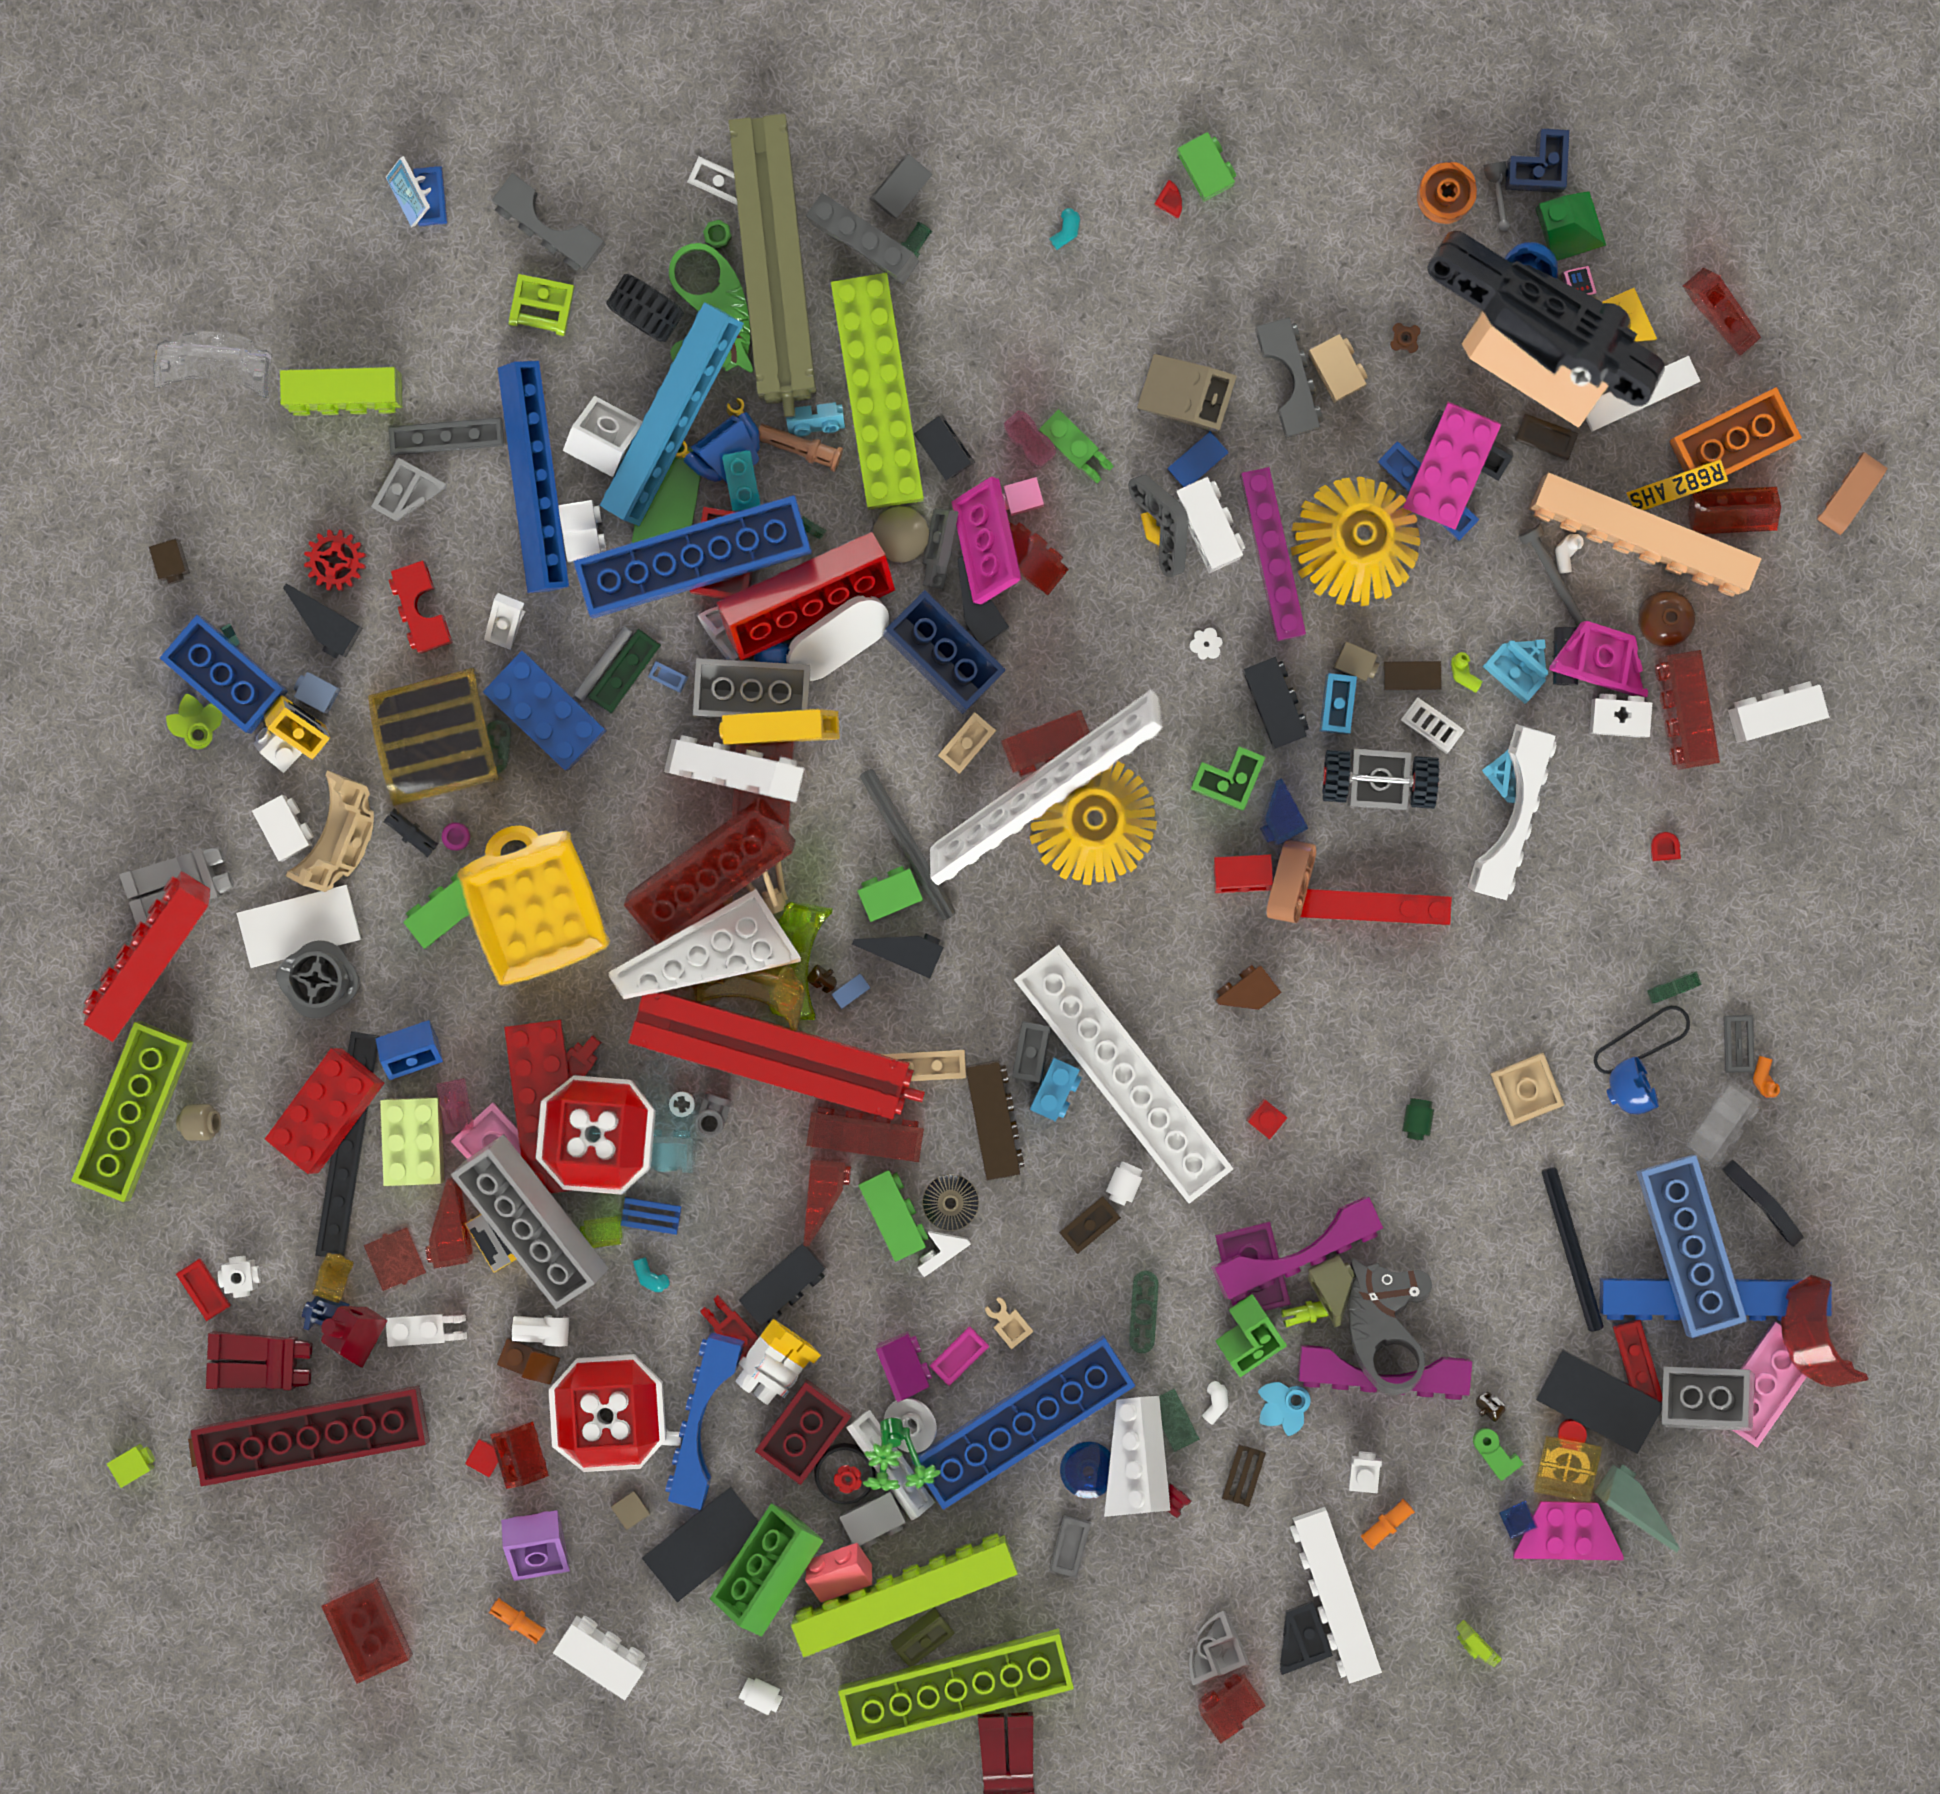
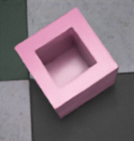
M1037 477L1003 487L1005 508L1010 510L1011 516L1044 507Z

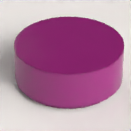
M450 823L442 831V842L450 850H462L470 842V831L462 823Z

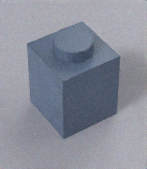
M307 672L305 676L301 675L298 678L293 690L297 691L294 695L295 698L328 714L341 689Z

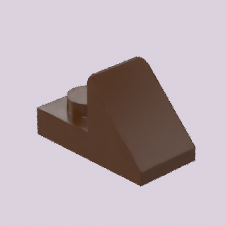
M507 1338L497 1365L521 1374V1377L524 1379L550 1385L560 1358Z

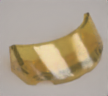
M789 965L692 985L695 999L698 1002L723 997H742L757 1000L777 1010L789 1023L790 1030L797 1031L805 991L802 982L799 981L794 970Z

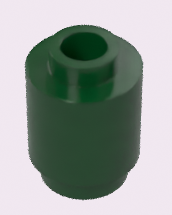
M1410 1098L1409 1105H1406L1402 1132L1407 1133L1408 1139L1424 1141V1136H1430L1434 1116L1432 1101Z

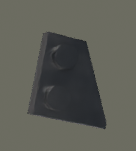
M1312 1601L1285 1611L1280 1659L1281 1675L1333 1656Z

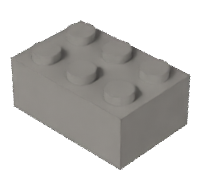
M1664 1367L1662 1425L1667 1428L1753 1431L1755 1374L1751 1370Z

